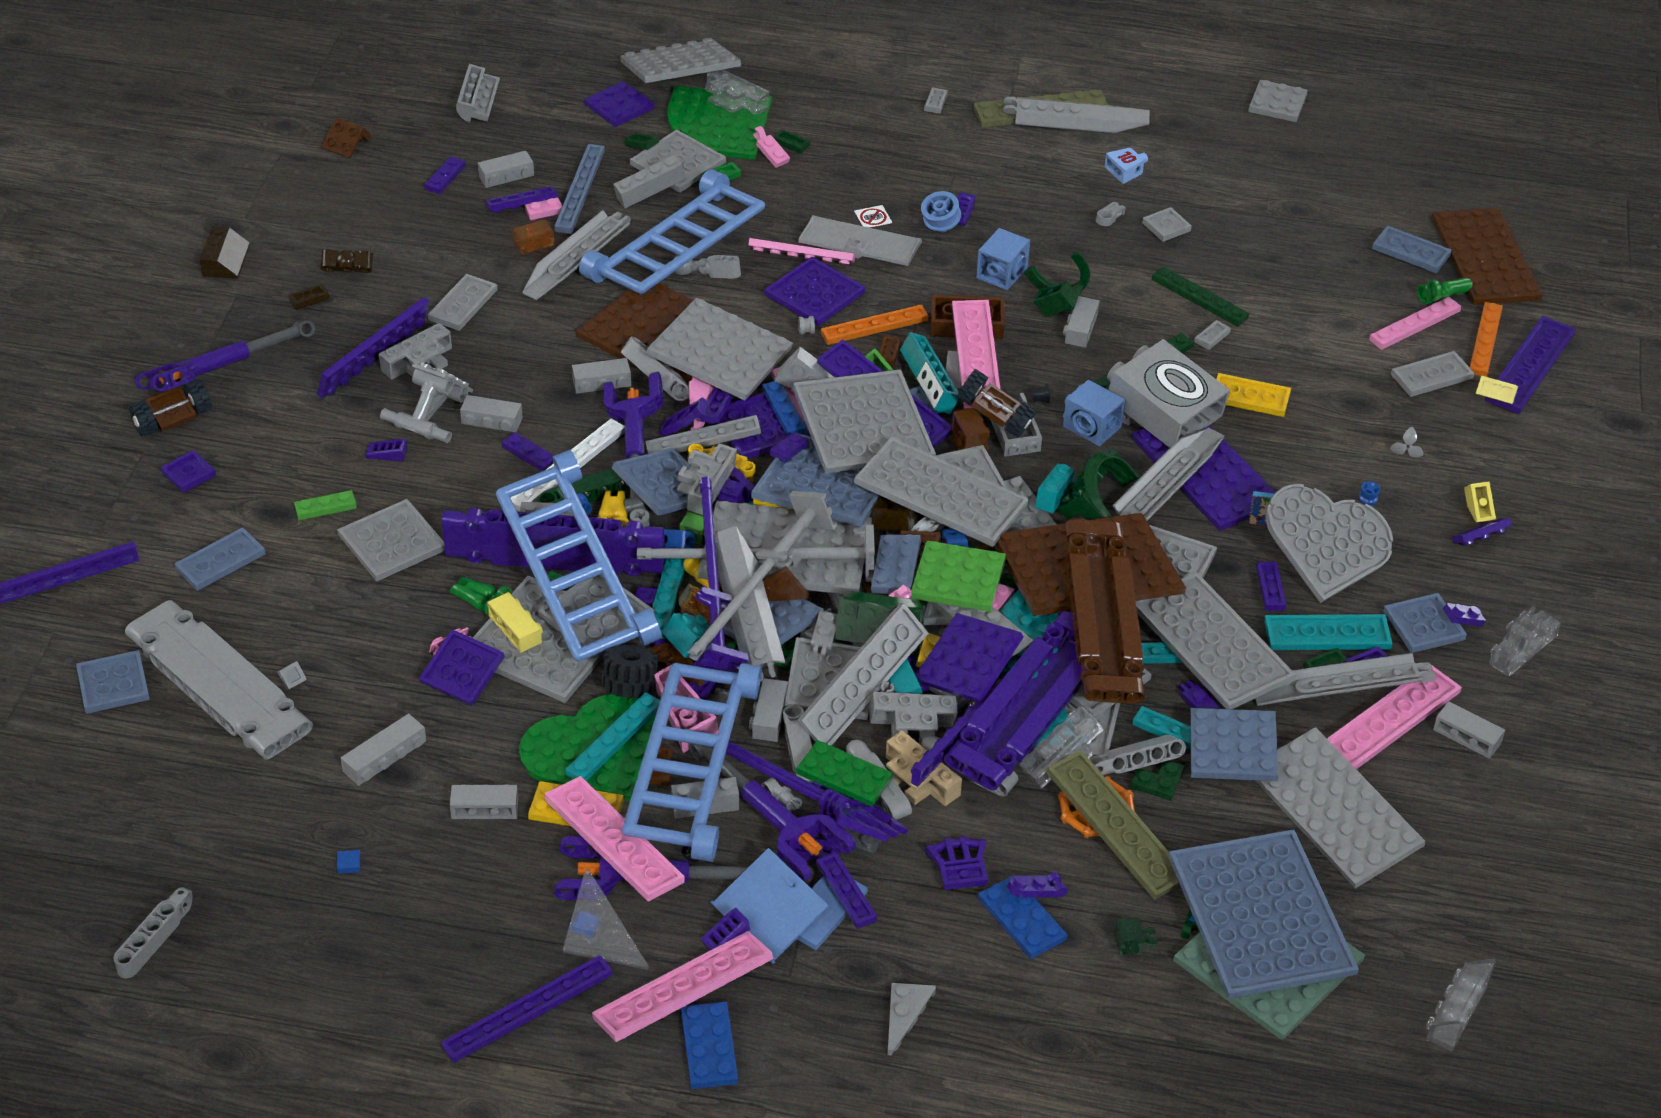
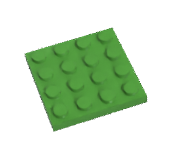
M927 541L912 586L910 598L991 612L1006 554Z

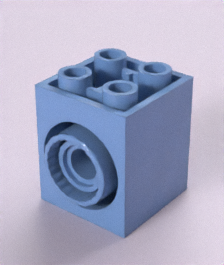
M999 228L978 251L976 278L1008 290L1028 268L1030 240Z
M1087 380L1066 397L1063 427L1092 443L1101 446L1122 427L1125 399Z

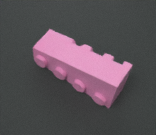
M670 666L654 674L656 691L660 700ZM680 677L675 695L701 699L688 683ZM671 707L668 719L672 727L718 734L717 717L714 714ZM678 741L683 753L689 750L691 743Z

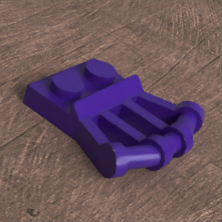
M959 836V839L951 840L950 838H944V841L933 846L930 844L924 847L927 857L932 859L939 867L944 890L988 885V876L983 861L987 839L975 840ZM960 847L964 859L956 860L953 848ZM968 847L978 849L977 858H971ZM945 850L949 861H944L938 852Z

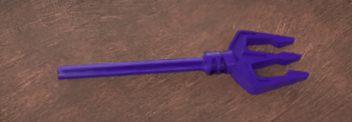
M730 741L728 742L726 754L818 801L820 808L836 816V823L838 825L886 842L889 836L897 838L898 832L907 834L908 828L876 804L871 807L857 800L850 799L831 788L823 790Z

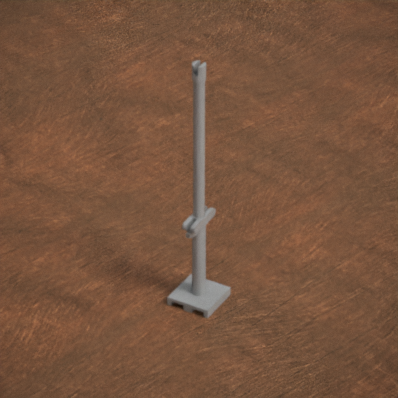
M791 492L789 497L798 520L773 550L758 551L756 553L761 566L703 636L690 648L688 653L691 654L689 656L691 659L698 660L706 650V647L773 566L788 567L790 565L789 560L793 556L787 551L806 528L834 530L837 527V523L832 522L830 516L833 513L831 507L826 506L824 501L827 497L825 493Z
M865 525V547H800L798 540H796L787 551L793 556L789 560V570L797 568L801 559H865L866 582H872L875 554L874 525ZM637 548V560L706 558V548ZM716 548V558H718V548ZM750 548V550L752 551V553H753V555L755 556V558H757V557H756V553H757L758 551H767V550H773V549H774V548Z

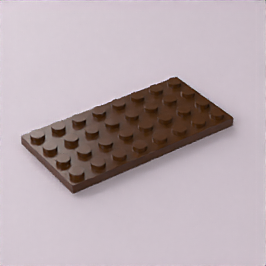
M1499 208L1433 212L1432 220L1445 247L1452 250L1450 258L1459 277L1472 280V288L1467 291V294L1473 305H1482L1485 302L1509 303L1542 299L1543 294Z

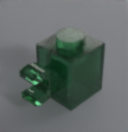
M1139 918L1116 920L1114 935L1119 955L1142 953L1143 943L1149 946L1157 945L1158 937H1150V935H1155V927L1141 929Z

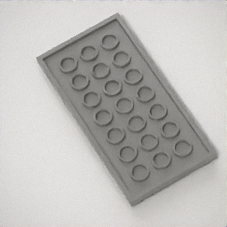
M892 437L854 479V484L992 547L997 543L1001 534L1006 532L1025 509L1029 501L1028 498Z
M1197 572L1181 579L1186 586L1185 594L1136 601L1137 614L1226 709H1234L1295 680L1296 674Z
M1316 727L1277 750L1278 781L1255 780L1355 889L1425 846V840Z

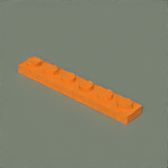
M1489 302L1484 304L1470 369L1474 372V375L1487 377L1503 305Z
M917 305L821 328V335L827 345L838 343L842 339L844 341L926 322L929 315L922 305Z

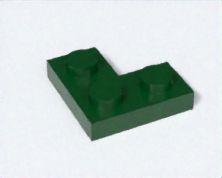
M1169 760L1164 761L1158 774L1138 768L1131 782V789L1172 801L1185 765Z

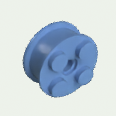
M939 191L932 193L921 204L924 223L933 231L946 232L955 227L961 219L959 201L950 192Z

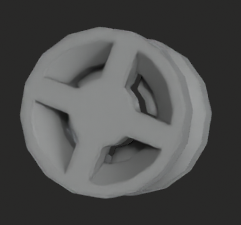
M813 316L808 318L798 317L800 335L805 333L815 334Z
M635 509L630 513V521H638L643 525V529H645V526H650L647 510Z

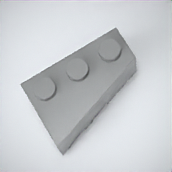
M799 347L777 370L774 382L793 389V383L835 377L818 365L815 357Z

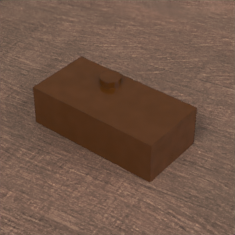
M932 295L930 336L956 337L952 301L989 300L994 339H1003L1004 297Z

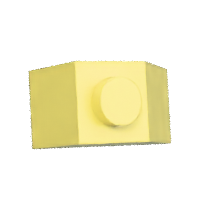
M1490 482L1475 483L1464 487L1467 507L1475 522L1496 520Z

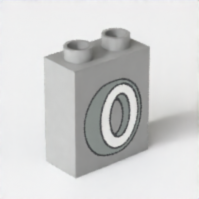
M1164 339L1150 348L1147 345L1142 346L1134 354L1131 361L1126 364L1122 362L1116 363L1107 375V379L1111 382L1109 391L1125 399L1124 412L1169 448L1180 438L1201 431L1222 417L1230 393L1226 386Z

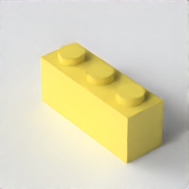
M508 592L488 601L489 617L520 653L542 643L541 634L543 630L541 625L532 619L528 610L522 608L517 598H514Z

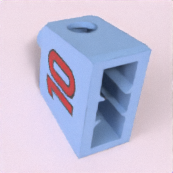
M1132 148L1106 153L1104 167L1124 184L1143 173L1144 163L1148 161V157L1145 153L1137 154Z

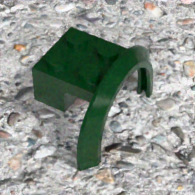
M1074 251L1072 252L1073 255L1070 256L1080 271V280L1070 285L1068 281L1055 284L1044 278L1034 265L1023 272L1029 281L1040 289L1033 302L1044 317L1073 309L1078 297L1081 295V291L1088 285L1090 281V268L1080 252Z

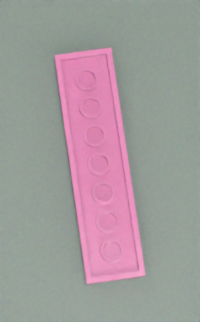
M989 300L952 301L961 387L974 369H977L989 377L983 390L989 383L1000 389ZM963 401L964 408H973L972 404L968 405Z
M1432 666V671L1436 674L1435 681L1400 685L1328 737L1327 740L1355 769H1358L1461 692L1462 687Z
M581 776L545 793V801L648 902L684 883L685 876L649 841L623 834L622 826L625 818Z
M747 931L592 1012L593 1019L615 1042H618L751 970L762 966L773 959L772 951Z

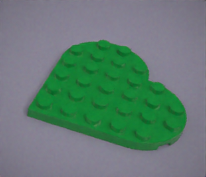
M612 694L603 695L583 705L575 717L558 715L537 722L525 732L520 741L519 755L521 764H523L527 773L537 781L563 785L573 780L566 775L565 769L639 698H623L622 696ZM656 714L586 781L596 791L624 795V801L630 802Z

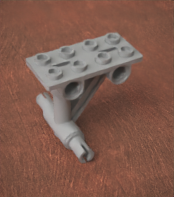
M420 362V365L413 363L412 367L415 368L412 382L422 386L420 390L422 392L413 415L405 412L396 413L384 408L381 411L380 419L393 423L396 428H404L423 435L426 439L431 440L435 438L449 443L452 432L438 428L435 423L428 420L447 398L462 403L468 392L472 393L473 389L468 387L469 383L462 381V379L455 377L445 370L435 369L423 362Z

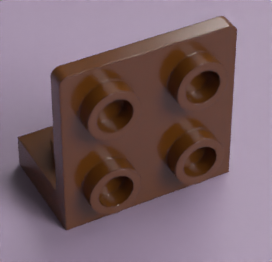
M335 118L322 144V148L351 158L358 142L362 141V139L369 142L371 134L362 126Z

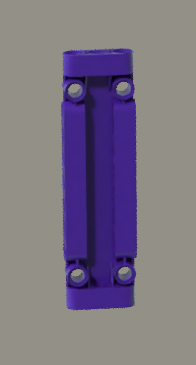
M477 508L469 509L466 514H463L462 511L444 510L442 529L446 557L467 558L472 563L488 560L495 565L530 567L503 510H489L485 514ZM517 511L519 517L530 514V512ZM557 515L525 528L535 549L581 531L575 517L568 515ZM588 517L616 574L625 571L630 576H638L641 572L662 574L665 559L637 560V548H665L663 527L645 526V529H643V525L638 521H629L625 527H622L621 522L616 519ZM587 542L540 560L544 569L577 571L597 563Z
M1067 611L1061 612L1055 621L1046 627L1044 635L1041 638L1037 637L972 716L966 728L961 731L960 738L944 756V761L950 768L989 790H996L1004 779L1012 774L1018 761L1022 762L1081 688L1083 685L1080 679L1082 669L1081 664L1077 662L1071 613ZM1038 671V676L1036 678H1033V676Z

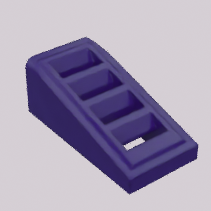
M960 192L957 196L961 211V219L958 225L965 226L975 207V195Z
M407 439L371 442L366 458L404 462L408 450Z
M735 907L701 938V942L709 950H712L750 931L749 921ZM722 932L726 937L722 938L719 933ZM715 938L719 943L716 945L711 939Z

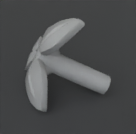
M1410 427L1403 435L1405 444L1396 442L1390 447L1391 451L1396 454L1403 455L1408 450L1411 457L1418 458L1423 456V450L1420 446H1412L1417 441V434L1413 427Z

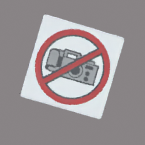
M883 205L854 211L864 227L870 228L892 223Z

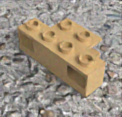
M903 730L887 740L886 758L889 762L886 763V766L892 770L890 772H893V779L898 786L902 781L911 786L905 790L904 794L910 802L916 805L931 794L940 803L947 806L961 796L962 778L942 762L918 787L911 784L912 766L915 762H919L927 750Z

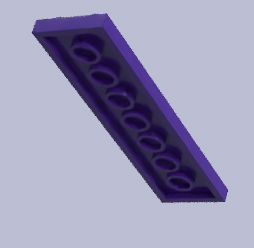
M423 297L321 374L317 396L324 398L326 395H333L338 386H345L350 377L353 375L355 377L358 376L365 366L370 367L374 363L375 358L379 356V353L399 344L403 337L408 338L415 328L420 329L425 324V316L428 313L430 301Z
M1542 316L1497 379L1518 386L1513 404L1485 397V401L1520 414L1574 336L1576 329Z
M843 339L817 360L818 365L835 378L883 372ZM912 395L934 448L952 433V426Z

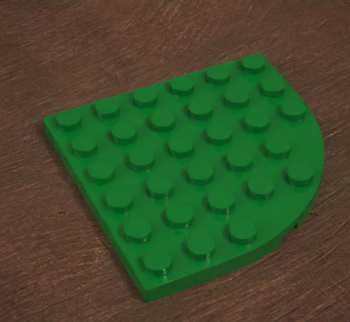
M675 86L668 105V123L672 132L677 129L726 157L756 160L759 148L756 145L757 140L753 134L757 133L755 131L756 127L762 126L765 129L772 104V96Z

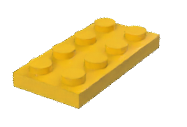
M1218 373L1216 380L1230 390L1226 405L1284 417L1291 388Z
M539 782L528 813L529 820L571 826L545 801V793L561 786L560 784ZM597 791L620 814L624 795Z

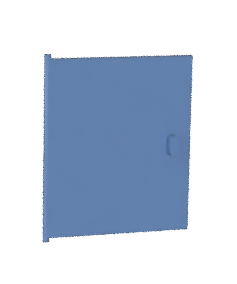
M769 848L715 901H711V904L724 916L736 907L748 919L750 925L749 932L772 951L773 959L770 960L772 964H775V960L829 907L819 895Z

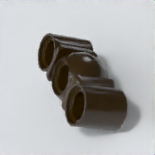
M325 249L322 250L320 269L326 272H338L339 270L352 272L355 270L361 273H371L373 253L370 251H355L354 253L349 250L338 252V250Z

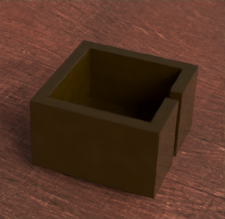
M880 495L871 509L872 525H874L875 529L901 533V530L911 531L921 515L905 506L902 508V505Z

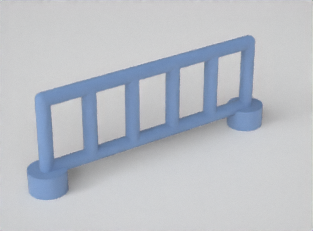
M710 169L703 174L700 180V196L611 257L595 250L588 251L580 261L579 272L583 277L596 283H600L608 278L639 294H643L765 208V203L730 187L727 175ZM727 196L749 207L738 215H734L708 202L711 200L719 201ZM700 210L726 223L712 232L685 218ZM673 226H676L702 238V240L687 248L661 235ZM651 242L679 256L664 265L637 251ZM628 259L655 273L639 282L612 268Z
M571 450L552 456L554 467L499 488L496 491V497L576 661H582L637 637L643 646L662 639L660 627L650 608L635 613L571 484L582 479L580 467ZM556 479L565 500L519 517L510 497ZM571 510L581 531L535 549L525 528ZM587 542L597 563L550 581L540 560ZM603 574L613 595L566 614L556 592ZM618 606L629 628L582 647L572 625Z
M674 663L670 666L622 826V832L625 836L692 847V859L708 862L714 861L718 845L719 827L706 825L740 698L757 699L762 666L741 663L738 673ZM680 677L731 685L726 703L675 695ZM671 707L721 715L722 719L718 734L666 726ZM662 739L714 747L709 766L657 758ZM658 771L705 779L700 799L647 791L652 772ZM643 804L695 812L691 832L685 833L637 824Z

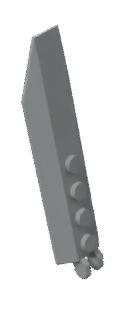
M1015 97L1004 98L1006 105L1003 107V112L1016 115V125L1118 133L1149 125L1150 110L1017 97V99Z
M603 210L537 263L522 294L538 300L579 267L585 253L590 250L598 252L629 226L630 217L624 216L622 218V213L616 212L608 217Z
M1206 428L1180 438L1113 505L1115 511L1119 516L1142 513L1148 521L1212 456L1225 435L1211 428Z
M736 526L717 532L718 573L723 592L732 595L733 598L759 568L755 556ZM762 580L731 617V622L739 651L747 653L749 661L743 663L762 666V668L768 666L769 674L771 677H775L774 662H786ZM763 672L761 675V681L764 680Z
M1408 653L1292 670L1296 674L1295 680L1255 698L1257 706L1417 682L1428 683L1435 681L1436 674L1432 671L1433 668L1430 663L1415 664L1413 654Z

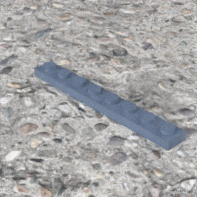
M587 145L556 221L555 232L572 234L604 155L605 146Z

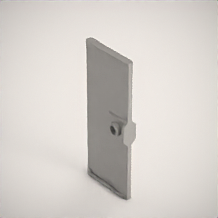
M812 215L799 237V243L853 253L857 259L864 256L909 266L922 243V238Z

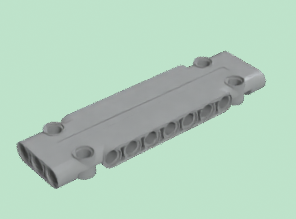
M168 600L132 621L126 627V636L142 648L143 655L150 658L158 670L232 736L238 734L242 737L245 747L253 748L264 759L274 757L311 731L313 727L312 722L294 707V702L286 698L280 688L204 622L198 623L195 621L190 611L183 610L174 601Z

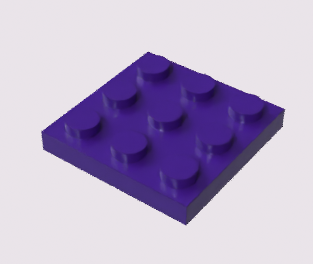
M624 81L584 99V105L614 127L654 109L652 101Z
M452 629L419 677V681L473 706L505 655L502 651Z

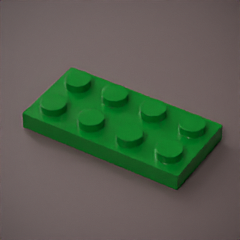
M819 740L815 742L796 768V774L871 807L893 778V772Z

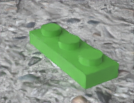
M352 490L294 502L298 521L357 509Z

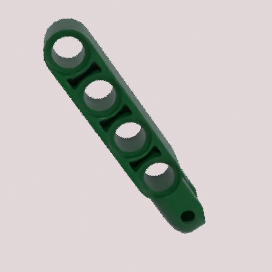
M613 469L599 472L571 483L576 494H584L589 503L603 499L605 491H611V496L618 494V491L625 492L630 488ZM559 486L543 492L538 498L540 503H557L565 500Z

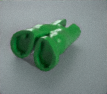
M1460 278L1444 281L1441 284L1437 280H1430L1428 284L1418 286L1417 295L1422 303L1430 304L1451 295H1459L1469 291L1472 288V280Z
M463 576L458 580L459 584H454L450 589L452 595L466 601L479 611H485L487 616H489L488 601L508 592L512 594V589L508 586H502L496 591V588L492 585Z

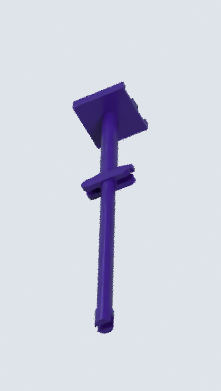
M705 476L701 477L699 484L702 496L709 588L702 587L696 594V598L698 601L709 606L710 623L712 625L722 613V610L733 600V596L719 591L711 498L712 486L711 479ZM722 628L712 640L711 645L692 666L738 673L741 663H747L749 657L747 653L725 647L724 631Z

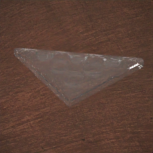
M585 869L563 952L588 958H595L601 955L607 962L648 970L647 962L610 905L605 894L590 870Z

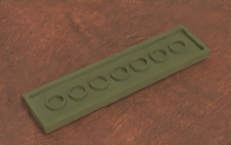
M1102 90L1025 97L1108 105ZM1004 100L974 103V110L981 127L1015 124L1016 115L1003 112V107L1006 105Z
M1082 750L1047 768L1046 773L1154 900L1180 886L1170 862L1168 850Z

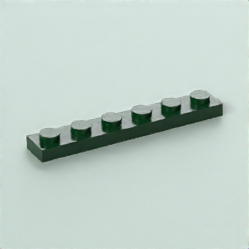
M1161 267L1152 274V280L1237 327L1249 318V313L1165 267Z

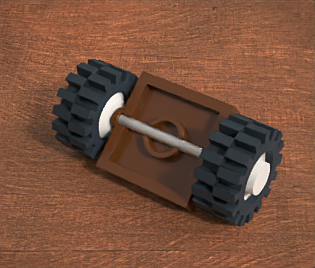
M974 369L964 382L957 397L968 405L972 404L971 406L978 412L984 414L1001 427L1012 418L1005 430L1019 438L1034 418L1037 410L1025 401L1021 404L992 383H989L983 390L989 377Z
M196 379L183 384V391L178 386L129 405V414L138 434L141 437L148 436L157 432L158 427L163 432L196 419L198 415L211 411V399L206 387H204V383L200 379Z

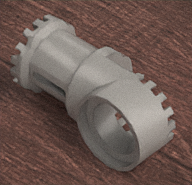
M770 778L761 784L764 789L791 813L797 812V809L802 806V800L795 797L789 787H781L774 778Z

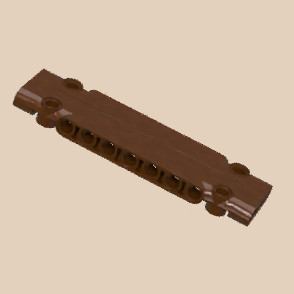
M1069 520L1065 524L1067 541L1066 568L1077 662L1081 664L1080 679L1083 682L1085 698L1093 702L1141 703L1145 699L1142 680L1144 671L1142 664L1143 651L1130 558L1125 555L1127 542L1123 537L1122 525L1118 522Z

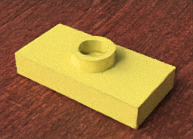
M1481 376L1476 394L1513 404L1518 386Z

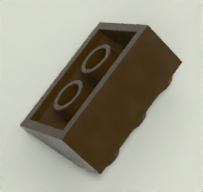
M212 226L200 257L202 276L238 279L250 243L230 227Z

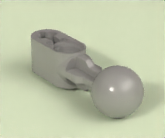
M713 255L708 258H701L699 261L692 259L675 271L679 275L700 271L702 274H709L711 278L733 279L741 276L739 257L727 255Z

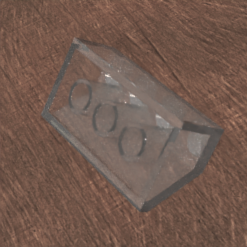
M1491 958L1465 963L1462 970L1457 969L1452 980L1455 982L1454 985H1448L1444 993L1445 1001H1439L1435 1013H1437L1436 1017L1431 1016L1427 1023L1426 1029L1429 1030L1427 1040L1450 1051L1454 1050L1488 987L1496 960Z

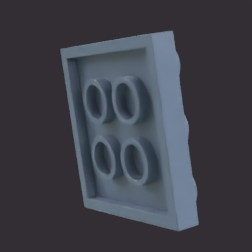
M1439 593L1384 606L1383 612L1410 653L1466 640L1467 634L1461 625L1452 623L1444 612L1443 607L1446 603Z
M139 650L76 664L86 714L150 700Z

